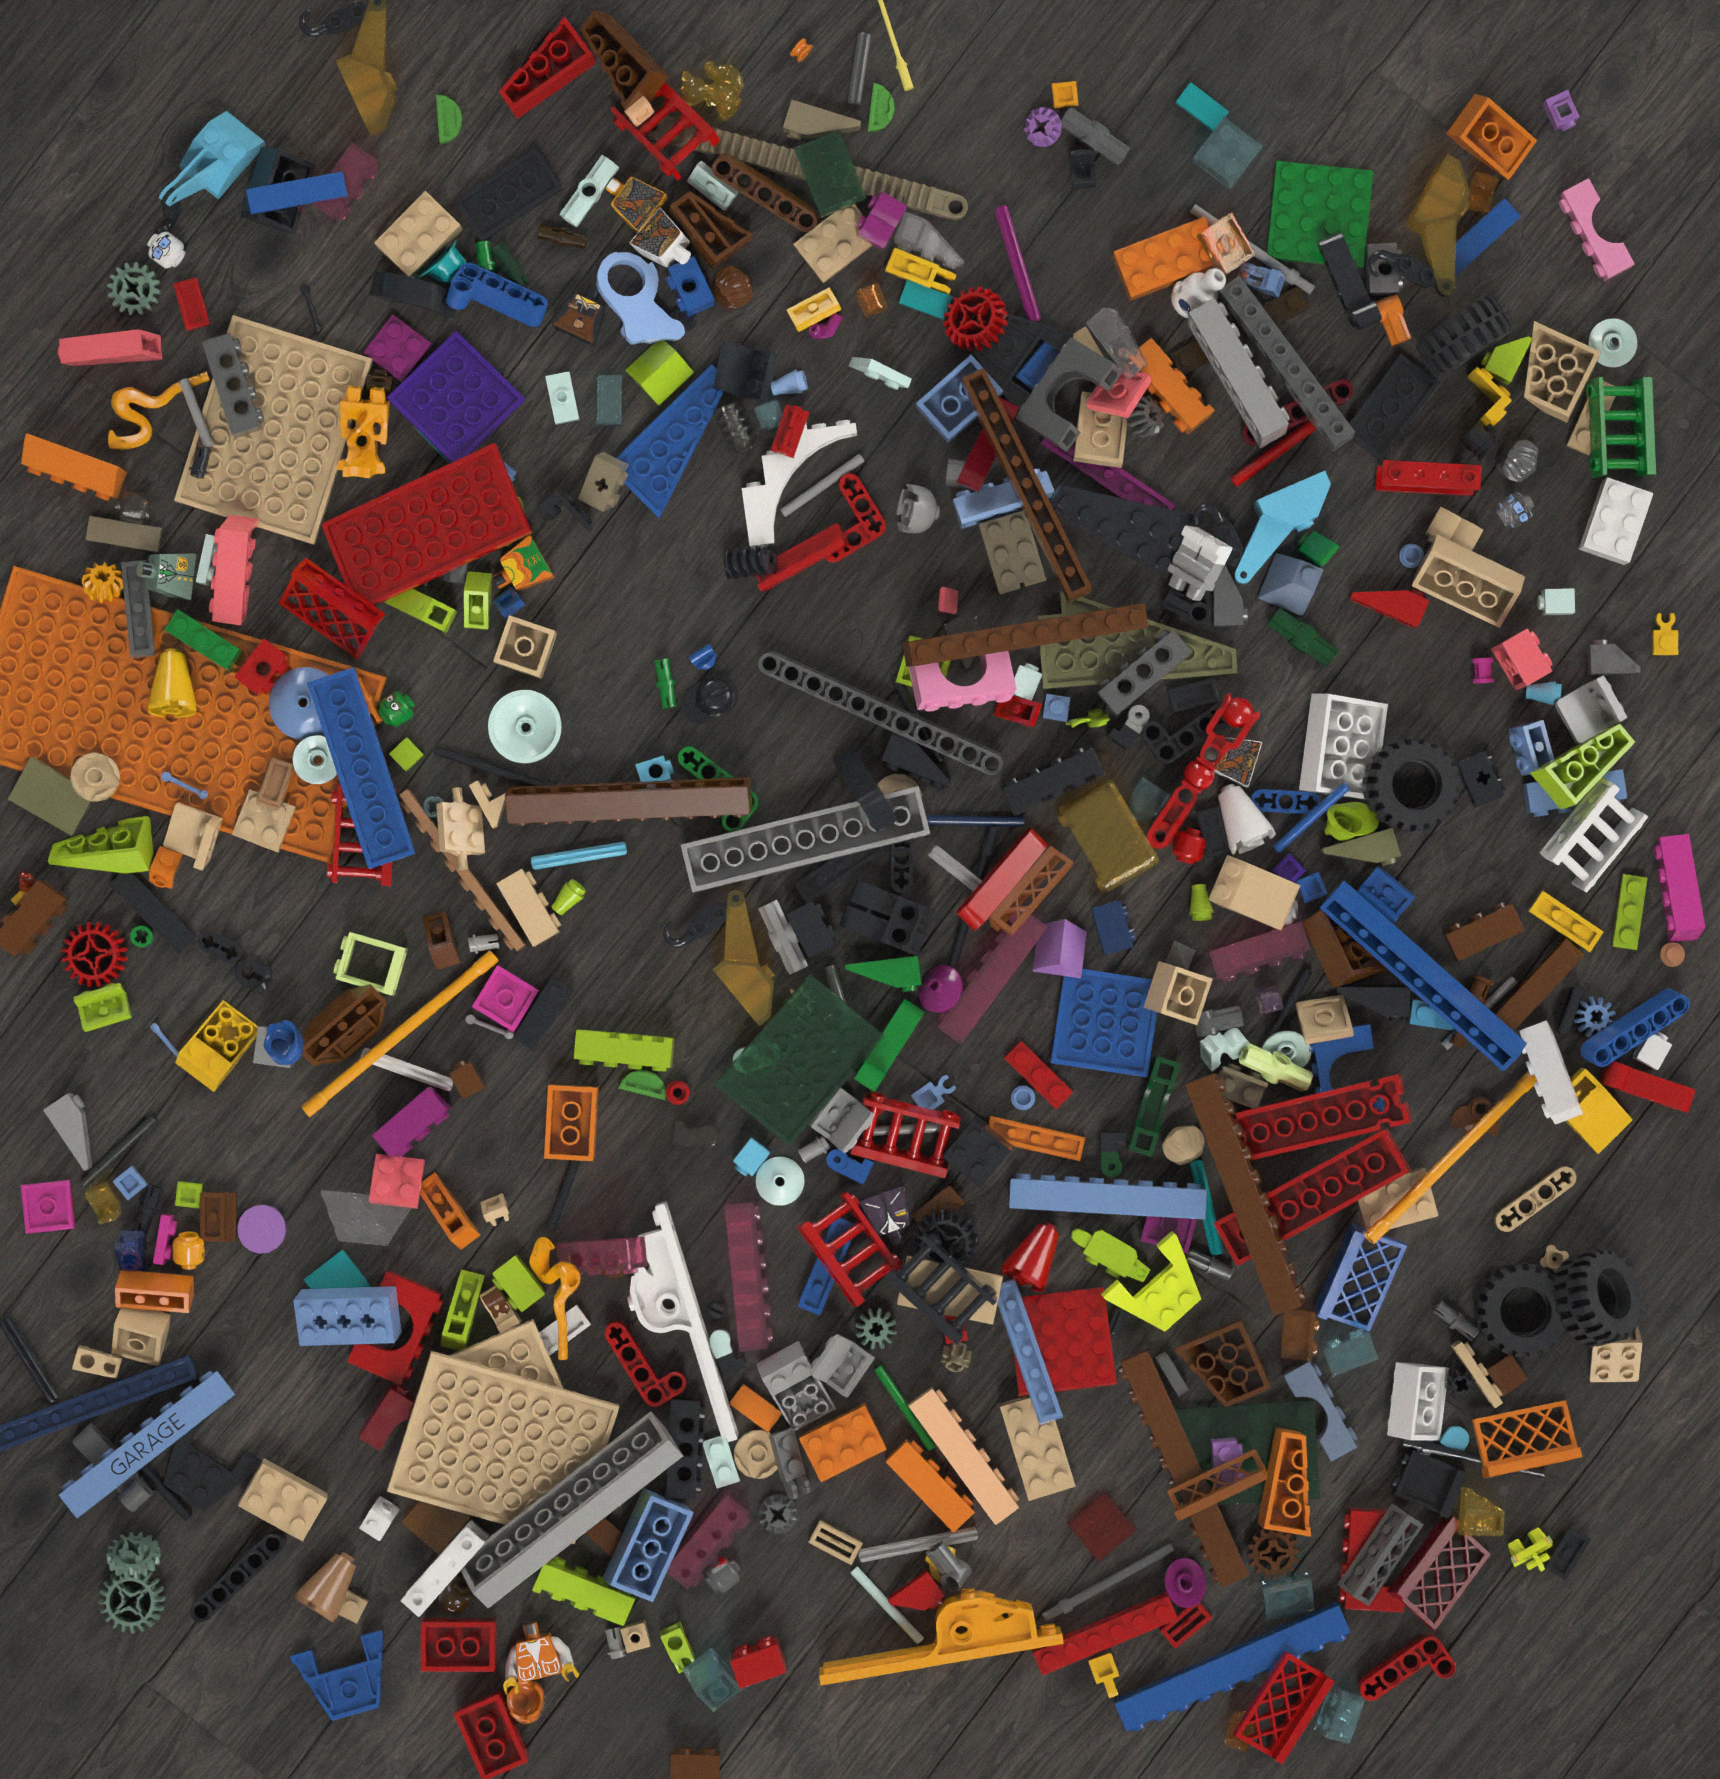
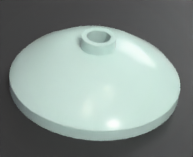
M518 690L502 697L493 707L488 721V732L495 749L505 758L518 763H533L548 756L558 744L562 730L561 718L556 706L546 696L531 690ZM524 723H529L531 726L528 732H523L522 730Z

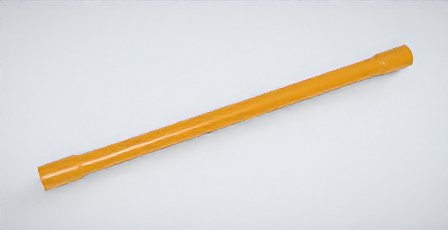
M489 950L474 962L472 967L340 1076L302 1104L301 1108L311 1117L328 1100L472 981L493 967L499 960Z
M1528 1070L1517 1081L1516 1085L1382 1218L1378 1219L1364 1233L1365 1238L1370 1243L1375 1244L1390 1229L1394 1222L1524 1093L1534 1086V1083L1537 1082L1535 1074L1531 1076Z

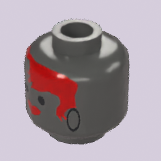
M721 1556L705 1568L706 1575L703 1578L714 1593L717 1591L726 1593L739 1582L740 1576L738 1572L741 1569L733 1558L728 1561L725 1557Z

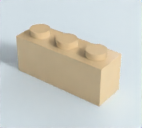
M520 869L496 883L533 947L560 933L558 927L561 924L554 913L550 915L545 906L549 905L542 892L538 894L533 885L536 884V881L530 871L525 872L524 869Z

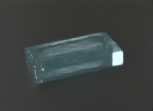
M597 375V425H622V375Z

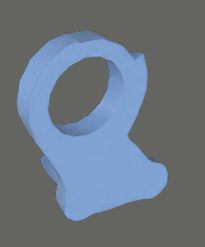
M616 251L608 255L601 262L596 275V286L602 298L621 318L623 322L621 328L622 336L631 345L637 343L650 344L662 340H679L685 333L684 326L680 321L669 317L654 302L659 278L653 262L647 264L637 255L629 252L617 253ZM619 264L635 268L642 278V290L633 296L617 294L608 283V271Z

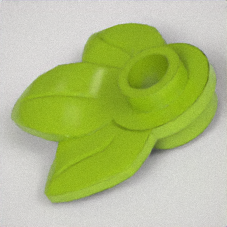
M1094 709L1088 711L1087 716L1069 720L1065 724L1075 727L1080 723H1087L1088 727H1099L1106 725L1109 717L1108 713L1103 712L1102 709Z

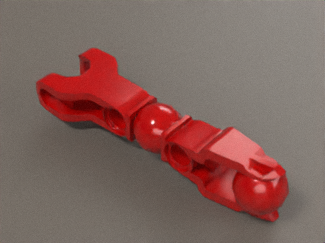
M1231 693L1225 695L1219 709L1206 727V733L1209 736L1202 747L1200 757L1197 756L1196 760L1186 766L1184 780L1181 781L1183 785L1175 790L1148 831L1147 842L1151 847L1161 849L1168 847L1172 843L1195 805L1198 793L1201 794L1202 790L1209 788L1215 778L1214 771L1217 769L1215 765L1219 764L1231 749H1238L1251 727L1260 718V711L1254 712L1252 704L1247 699L1242 697L1232 699ZM1222 716L1229 726L1242 728L1233 743L1227 741L1225 736L1217 735L1214 732ZM1211 747L1216 748L1219 752L1218 758L1213 762L1206 758V751ZM1183 789H1189L1192 792V800L1188 803L1180 800V792ZM1160 830L1165 833L1163 842H1159L1156 839V834Z

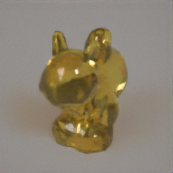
M714 61L706 62L704 65L705 74L710 79L716 81L708 86L700 78L693 77L688 71H683L681 95L689 106H695L705 100L707 106L712 107L714 105L717 107L718 117L723 122L729 120L735 114L742 102L739 94L743 88V77L735 67L731 65L715 67Z

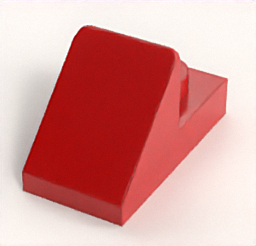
M1013 696L1006 702H998L993 716L1031 728L1035 726L1042 704Z

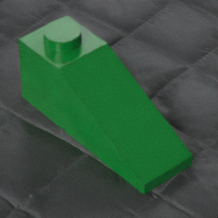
M918 956L845 965L848 971L896 988L902 987V992L916 991L917 985H921Z

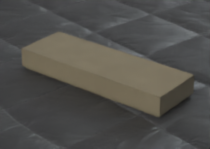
M89 516L85 540L159 553L163 529Z

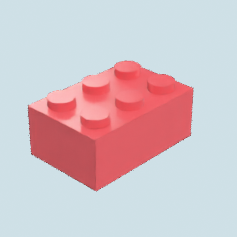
M1528 628L1491 648L1515 691L1530 685L1552 672L1550 668L1552 662L1546 653L1542 654L1538 647L1540 644L1538 637L1533 631L1529 632Z

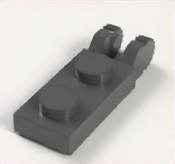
M789 1427L770 1434L769 1439L779 1476L784 1484L788 1498L793 1500L798 1497L797 1487L793 1482L795 1478L801 1493L804 1495L810 1493V1483L805 1476L806 1471L794 1428Z

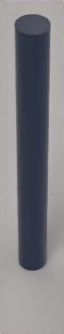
M927 815L928 825L1024 826V817Z

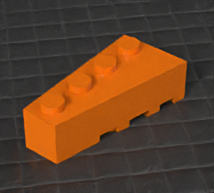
M1275 1427L1267 1469L1269 1475L1265 1480L1257 1524L1264 1529L1311 1537V1528L1309 1527L1310 1506L1308 1505L1309 1485L1306 1469L1308 1468L1306 1435L1299 1431Z

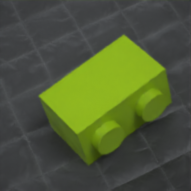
M518 1254L492 1273L495 1277L492 1281L500 1291L504 1289L510 1296L507 1300L515 1310L519 1308L523 1312L547 1293Z

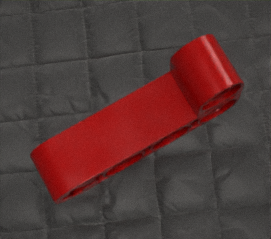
M1614 1061L1603 1067L1598 1081L1602 1085L1686 1113L1689 1112L1696 1091L1695 1089Z
M615 1320L607 1326L605 1330L606 1340L649 1406H660L685 1389L687 1377L683 1371L672 1370L660 1378L657 1376L624 1322ZM612 1327H615L616 1329H622L620 1337L623 1341L626 1338L629 1339V1341L624 1342L620 1346V1348H618L616 1345L620 1343L619 1338L617 1336H611V1332L613 1331ZM632 1347L636 1352L635 1358L626 1359L623 1356V1349ZM638 1368H645L649 1373V1377L645 1380H640L636 1377L635 1371ZM671 1376H679L683 1381L682 1386L679 1388L672 1387L669 1383ZM653 1388L660 1390L662 1398L657 1401L651 1400L648 1395L649 1390Z
M1424 1633L1363 1675L1358 1680L1357 1689L1365 1700L1374 1701L1426 1664H1429L1435 1674L1443 1679H1448L1454 1675L1456 1665L1437 1637L1431 1633ZM1428 1640L1435 1641V1647L1431 1651L1423 1649L1424 1643ZM1406 1655H1415L1413 1664L1404 1665L1403 1660ZM1442 1660L1449 1661V1667L1445 1671L1437 1669L1438 1663ZM1386 1669H1395V1675L1392 1679L1383 1678ZM1378 1676L1380 1681L1383 1683L1382 1686H1380L1375 1677ZM1368 1683L1373 1688L1371 1693L1365 1687Z

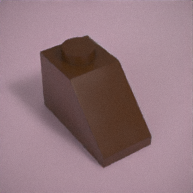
M446 910L424 916L423 922L428 949L436 969L460 963L457 945Z

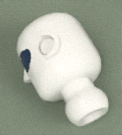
M1213 268L1209 269L1206 273H1192L1184 280L1178 281L1171 294V301L1175 310L1181 316L1188 318L1189 312L1213 298L1217 301L1218 291L1226 283L1224 273L1219 269Z

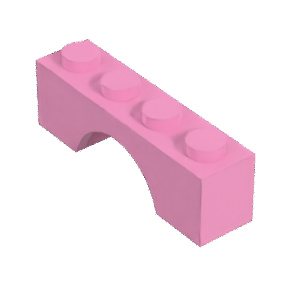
M1589 178L1562 192L1559 196L1561 199L1559 200V205L1565 214H1569L1572 220L1570 222L1572 230L1576 235L1579 234L1584 242L1582 243V248L1587 256L1592 257L1595 263L1593 268L1599 278L1602 277L1605 282L1631 268L1634 262L1624 243L1607 242L1600 238L1593 228L1592 213L1600 198Z

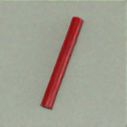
M1310 421L1301 425L1231 476V482L1236 488L1314 432V426Z

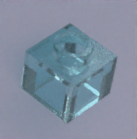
M777 399L754 408L761 429L767 427L769 431L779 427L783 414Z

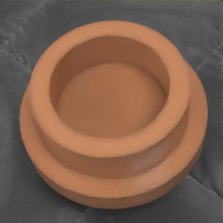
M1667 943L1661 948L1660 959L1665 965L1675 967L1683 962L1685 952L1678 943Z

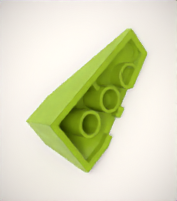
M145 816L118 821V826L105 829L103 826L96 829L97 833L86 837L80 834L54 843L48 858L50 865L118 873L149 871L154 855L150 818Z

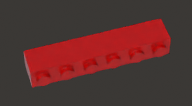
M1167 1592L1062 1635L1064 1644L1032 1649V1652L1043 1676L1175 1621L1178 1618Z

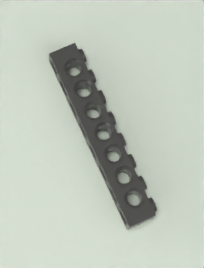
M1238 276L1219 290V299L1331 450L1334 452L1354 437V429L1241 277Z

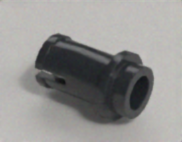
M196 447L192 467L188 469L191 471L190 476L204 479L205 475H208L206 469L212 452L210 449Z

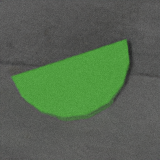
M873 83L868 132H877L885 128L891 122L895 111L894 99L890 92L884 86Z
M436 95L439 141L441 145L457 137L462 128L463 117L460 108L453 100L447 96Z
M637 1070L629 1073L619 1085V1089L666 1100V1088L663 1081L657 1074L648 1070Z

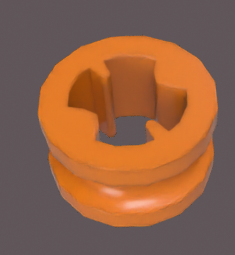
M803 38L796 44L790 55L792 57L796 56L797 62L800 63L810 53L813 45L806 44V39Z

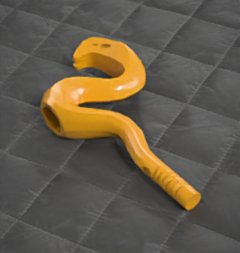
M206 371L188 380L191 387L209 381L210 378ZM179 382L171 385L159 396H149L133 387H126L114 392L111 398V406L114 412L122 419L136 423L140 426L141 430L138 434L126 437H117L114 431L110 430L108 436L109 448L112 450H125L147 443L152 436V427L143 415L129 407V403L132 402L148 408L162 407L182 391Z
M540 1237L534 1245L529 1263L532 1271L541 1282L553 1284L559 1278L561 1280V1285L554 1295L553 1306L558 1323V1359L566 1360L568 1359V1337L565 1302L578 1288L581 1277L576 1266L569 1262H559L550 1269V1250L555 1249V1246L548 1238Z

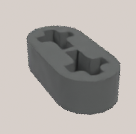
M1166 1351L1157 1355L1155 1358L1178 1397L1188 1392L1189 1389Z

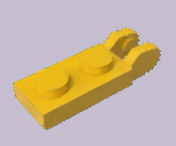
M897 248L893 249L885 272L945 294H949L951 289L944 284L934 282L936 274L948 280H955L956 274L940 268L938 264Z

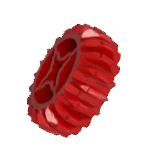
M979 286L975 290L973 287H969L967 294L965 291L960 290L961 297L953 296L954 304H947L950 312L943 313L947 319L943 322L944 327L947 329L945 331L946 335L954 345H958L962 350L967 349L973 353L976 348L982 352L984 345L987 348H991L990 342L993 340L999 342L998 334H1005L1002 327L1008 325L1004 318L1009 316L1005 310L1006 305L1001 301V297L998 294H995L988 288L985 290ZM971 315H974L980 321V324L974 321Z
M92 922L86 923V930L82 925L77 926L79 934L75 931H70L69 934L73 940L65 939L64 942L70 946L69 948L61 949V952L68 953V957L61 958V961L70 963L64 970L70 971L73 969L74 971L71 973L70 978L75 979L79 975L78 984L80 985L86 979L87 987H92L94 980L97 987H102V979L106 984H111L110 975L118 979L119 974L115 970L124 971L125 969L119 962L128 960L127 957H121V952L128 951L127 947H119L125 941L124 938L116 940L115 938L118 936L119 931L115 930L109 934L111 926L106 925L102 930L101 922L96 923L95 929ZM95 934L104 937L112 948H101ZM85 937H88L86 949L76 954L79 943ZM93 948H96L95 951L105 952V954L97 956L95 962L93 961L94 958L84 957V955L93 953ZM113 955L110 966L101 973L103 960ZM77 961H87L91 969H93L94 975L83 971Z

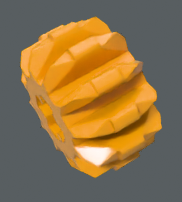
M105 561L102 566L94 563L93 568H86L85 575L82 577L83 591L85 594H89L91 601L98 598L100 604L103 602V599H107L111 603L113 597L119 598L120 590H123L122 573L117 571L115 564L108 567Z

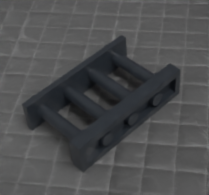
M925 1231L921 1237L925 1242L922 1248L902 1269L898 1268L896 1271L892 1267L885 1274L884 1278L957 1345L964 1336L962 1326L986 1301L994 1305L997 1302V1297L995 1296L997 1293L989 1284L983 1285L950 1255L941 1246L942 1241L935 1234L931 1233L929 1235ZM934 1250L943 1261L920 1286H912L907 1281L909 1279L908 1276ZM952 1267L962 1277L937 1303L934 1302L932 1304L925 1298L927 1291ZM970 1284L980 1294L956 1319L950 1321L944 1315V1309Z

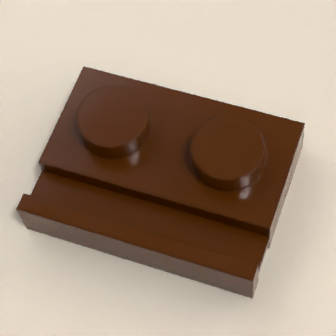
M237 1192L200 1193V1238L204 1242L237 1241Z

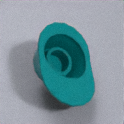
M457 240L450 243L440 256L416 275L415 278L419 279L427 274L440 282L452 281L459 268L467 263L455 248Z

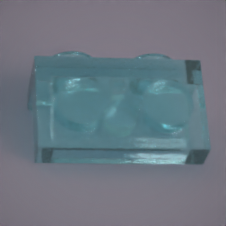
M1362 1329L1349 1333V1338L1342 1341L1340 1338L1332 1339L1326 1342V1347L1322 1348L1332 1376L1379 1359L1371 1340L1370 1332H1363Z
M1333 1685L1324 1699L1314 1730L1329 1739L1350 1744L1365 1699L1360 1694L1345 1691Z

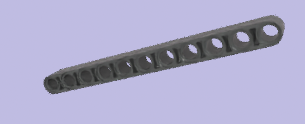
M769 651L759 659L758 666L764 674L983 773L996 775L1004 765V758L999 752L780 653ZM770 656L776 660L775 669H768L765 666L764 661L766 657ZM792 666L798 670L799 675L797 679H790L787 676L788 667ZM810 677L819 678L821 681L819 689L810 687ZM832 687L842 689L843 697L841 699L832 697ZM855 697H862L865 700V707L863 709H857L853 705ZM877 707H884L888 713L887 718L879 719L875 715V709ZM906 717L910 721L909 728L901 729L897 724L898 718ZM920 728H930L932 737L930 739L922 738L919 733ZM951 737L954 740V747L952 749L944 748L942 738ZM966 747H973L977 752L976 758L968 759L965 757L964 749ZM995 757L999 761V767L990 769L986 765V759Z

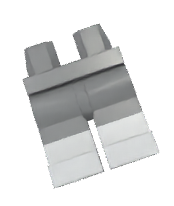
M1185 525L1181 534L1184 536L1181 546L1175 553L1172 564L1167 569L1172 573L1168 585L1183 591L1186 583H1189L1190 586L1186 596L1192 600L1200 601L1206 591H1213L1214 583L1217 581L1233 548L1199 527Z

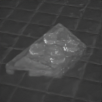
M321 1190V1196L325 1201L328 1215L334 1225L337 1239L343 1242L388 1246L412 1208L369 1203L370 1194Z

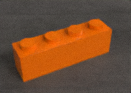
M906 1439L886 1458V1463L954 1533L975 1513L972 1508L974 1502L965 1493L961 1496L955 1490L957 1487L956 1483L949 1476L944 1478L938 1472L941 1468L933 1459L930 1458L928 1461L921 1454L924 1450L914 1440L910 1443Z

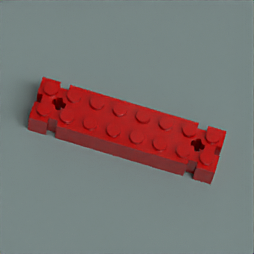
M1401 1073L1378 1079L1379 1085L1373 1086V1082L1370 1080L1235 1113L1236 1119L1234 1121L1235 1123L1239 1122L1244 1133L1242 1142L1244 1147H1249L1253 1157L1252 1160L1378 1131L1384 1128L1383 1123L1389 1122L1390 1127L1408 1124L1412 1122L1408 1102H1401L1400 1095L1405 1093ZM1379 1097L1382 1098V1101L1386 1100L1387 1102L1384 1110H1380V1106L1376 1107L1375 1102L1379 1101Z

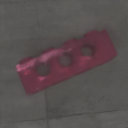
M645 1237L576 1240L556 1244L558 1263L569 1262L578 1269L580 1276L584 1275V1272H587V1276L601 1275L602 1271H605V1275L619 1274L620 1270H623L624 1274L638 1273V1268L648 1266Z

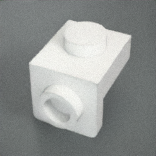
M380 1496L359 1529L380 1541L399 1512V1507Z

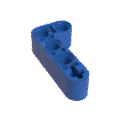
M465 263L459 268L451 281L446 298V303L451 308L464 309L473 299L532 327L542 324L548 305L546 298L473 263Z

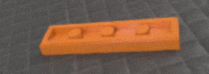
M990 1116L988 1126L1015 1147L1077 1161L1081 1160L1085 1137Z

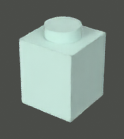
M1544 589L1541 591V595H1538V610H1542V615L1574 614V589Z
M1028 663L1025 666H1019L1014 677L1017 690L1013 696L1032 701L1042 674L1038 672V667Z

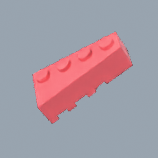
M229 515L220 528L215 531L214 542L218 543L217 552L213 555V566L216 567V575H213L211 580L214 598H211L209 612L213 613L212 621L242 625L246 619L250 586L245 584L246 581L249 582L252 574L253 564L248 562V560L252 557L253 549H255L256 539H251L254 528L258 527L257 518Z

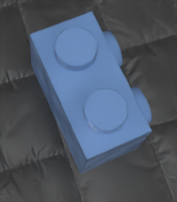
M1543 720L1528 722L1508 729L1510 734L1509 740L1514 748L1517 758L1516 765L1521 772V776L1530 775L1532 771L1554 759Z

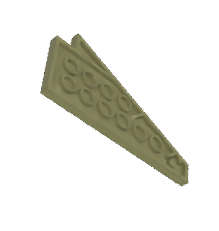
M1060 591L1061 614L1037 616V620L1113 607L1083 597L1068 603L1063 591ZM1148 620V628L1040 645L1043 689L1100 685L1108 677L1114 680L1120 675L1117 671L1126 662L1132 665L1139 659L1136 654L1146 646L1151 649L1156 645L1155 638L1165 630L1168 633L1174 630L1192 653L1160 680L1237 674L1236 649ZM1158 649L1155 652V658L1159 662H1166L1168 653L1164 649ZM1139 665L1136 668V673L1139 677L1146 678L1149 676V668L1146 665ZM1121 680L1118 683H1128V681Z

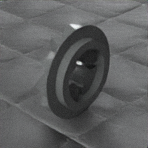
M780 1494L772 1495L762 1502L759 1508V1521L765 1530L773 1534L785 1533L793 1528L798 1516L795 1503L787 1496ZM785 1506L782 1515L786 1522L779 1518L771 1522L774 1514L770 1507L778 1511Z

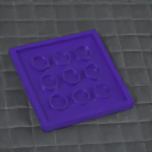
M457 331L387 397V400L451 463L471 454L525 402V398Z

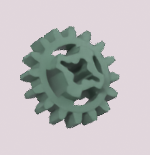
M138 262L134 263L133 268L128 263H125V270L117 267L118 275H110V278L114 281L113 284H107V287L113 290V292L108 294L110 299H115L112 305L114 307L120 306L119 311L123 314L128 309L130 316H134L135 311H138L141 316L144 315L143 309L145 308L152 311L150 304L152 302L158 304L159 302L155 295H161V291L156 289L161 284L160 281L153 280L156 277V273L154 271L148 273L149 267L146 265L140 269ZM140 274L143 276H139L138 278H132L129 275ZM121 281H122V282H123L122 290L119 292V285H120V283H121ZM128 282L137 287L140 297L132 292ZM150 286L149 295L146 297V289ZM131 300L138 301L140 304L130 305L127 304V302L129 303Z
M130 1532L129 1537L120 1535V1541L113 1540V1546H108L107 1564H109L110 1571L115 1570L116 1576L123 1573L124 1579H127L130 1575L137 1579L138 1574L146 1577L147 1570L154 1572L155 1565L160 1564L159 1557H161L158 1541H152L151 1535L144 1538L143 1532H140L138 1536H134L133 1532Z

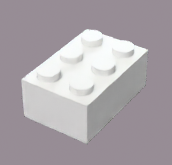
M1608 477L1602 480L1579 550L1622 565L1630 563L1653 493Z

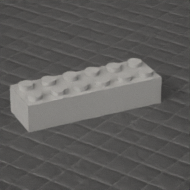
M1213 298L1189 312L1187 325L1258 446L1262 448L1286 434L1289 424L1287 421L1290 418L1284 407L1279 408L1275 401L1277 396L1271 386L1267 387L1264 383L1265 375L1260 366H1254L1250 358L1253 356L1249 347L1246 344H1241L1238 338L1240 333L1234 323L1230 325L1226 316L1228 313L1221 302L1218 304L1216 299Z

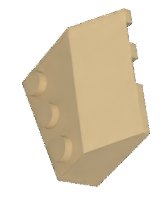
M1534 321L1524 398L1543 412L1567 423L1600 357L1601 351Z

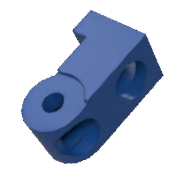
M839 1149L830 1151L826 1159L831 1169L861 1184H864L874 1164V1161L865 1158L863 1163L848 1157L847 1153H843Z

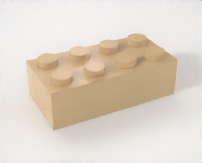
M1436 535L1416 571L1412 586L1500 628L1521 592L1525 576Z
M1029 1395L1000 1403L999 1406L1028 1500L1031 1501L1076 1487L1056 1421L1039 1425Z

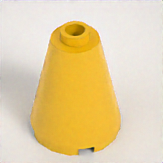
M169 648L160 654L147 705L148 713L153 716L166 718V714H174V718H183L196 714L197 705L186 657L179 649Z

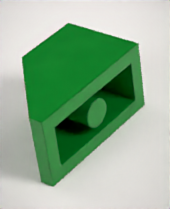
M1313 531L1310 535L1306 532L1297 542L1300 547L1296 552L1310 564L1322 568L1339 546L1318 532Z

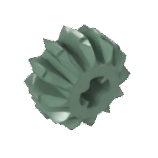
M871 1308L868 1309L869 1318L864 1314L860 1315L861 1320L865 1324L856 1323L857 1328L864 1329L857 1332L856 1336L862 1337L865 1335L866 1337L861 1342L862 1345H866L870 1340V1348L873 1350L875 1342H879L881 1349L885 1347L883 1339L891 1344L893 1340L887 1334L896 1335L897 1333L895 1329L888 1328L896 1324L895 1320L886 1321L891 1316V1313L887 1312L881 1317L882 1308L877 1309V1315H873ZM877 1322L878 1326L880 1324L883 1326L880 1329V1334L875 1335L874 1331L873 1333L870 1332L869 1329L872 1328V1323Z

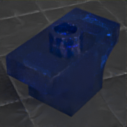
M120 1230L119 1240L115 1245V1254L120 1271H146L147 1239L145 1231Z

